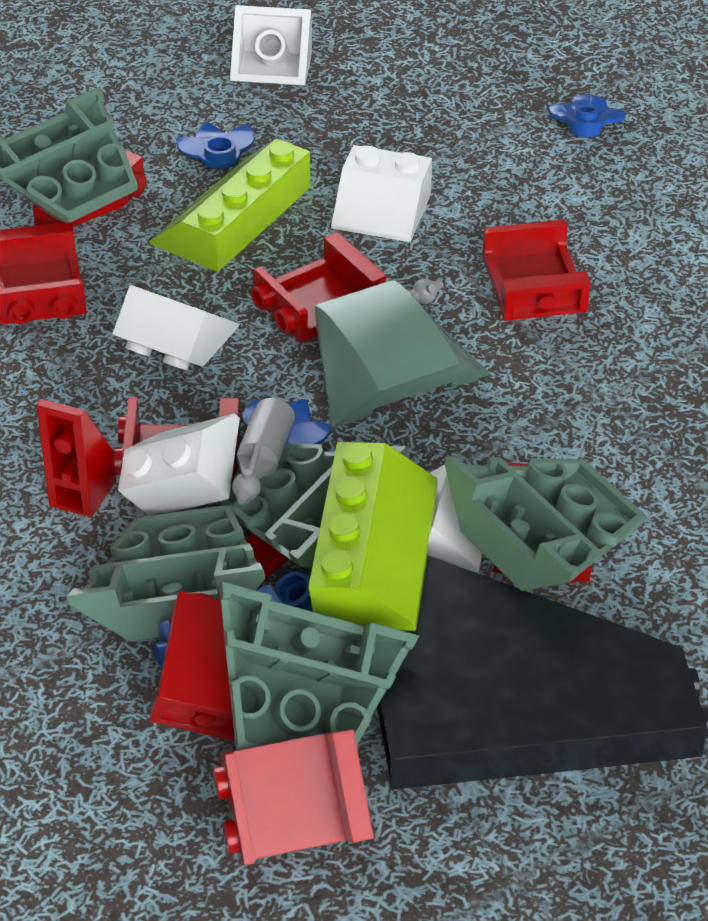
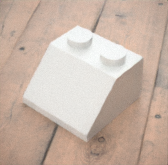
M353 145L342 168L331 228L411 242L431 195L432 158L418 156L410 152L400 153L377 149L373 146Z
M130 285L113 335L128 340L125 346L128 350L150 357L153 349L165 354L162 362L188 370L190 363L203 367L240 324Z
M234 413L161 432L125 449L118 491L148 515L167 514L229 499L240 418Z

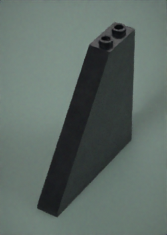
M427 555L416 631L401 630L419 635V638L412 650L407 653L395 674L394 682L386 690L377 706L392 790L703 756L705 738H708V707H701L698 673L695 668L688 667L682 647L536 594L521 591L514 586Z

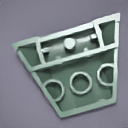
M100 86L66 101L64 113L6 139L0 136V179L41 210L61 222L70 223L137 191L138 188L124 147L119 144L116 137L112 116H108L103 102L104 95Z
M395 280L315 305L314 313L320 357L323 359L325 374L324 388L325 394L328 396L329 423L332 429L371 416L375 408L445 384L453 388L490 374Z
M286 444L277 469L271 475L263 476L259 479L261 491L255 499L251 500L250 504H239L232 489L234 479L241 474V470H239L232 477L229 499L214 502V505H230L242 528L264 540L298 566L312 569L335 452H324L321 444ZM392 446L393 449L405 457L408 456L407 446Z
M447 456L445 461V469L460 531L521 591L569 583L614 546L630 536L644 523L646 515L584 459L531 458L528 466H509L500 457H489L486 465H464V460L460 456Z
M230 505L136 518L110 547L112 557L105 564L94 565L88 571L89 583L82 590L80 588H73L66 597L71 607L126 640L133 641L160 637L158 624L169 620L179 591L205 593L221 601L219 586L221 581L256 591L264 581L265 574L260 562L257 563L251 545L247 544L243 530Z
M221 581L219 586L236 751L343 729H354L357 745L372 720V714L386 690L394 682L396 672L407 653L414 647L419 635L372 622L362 626L271 601L272 595Z

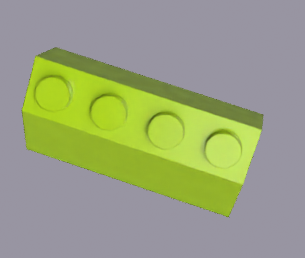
M277 138L239 162L150 240V244L219 272L310 188V151L295 146L290 142Z
M337 442L308 587L312 610L315 613L362 626L372 622L398 630L416 631L438 480L435 476L386 443Z

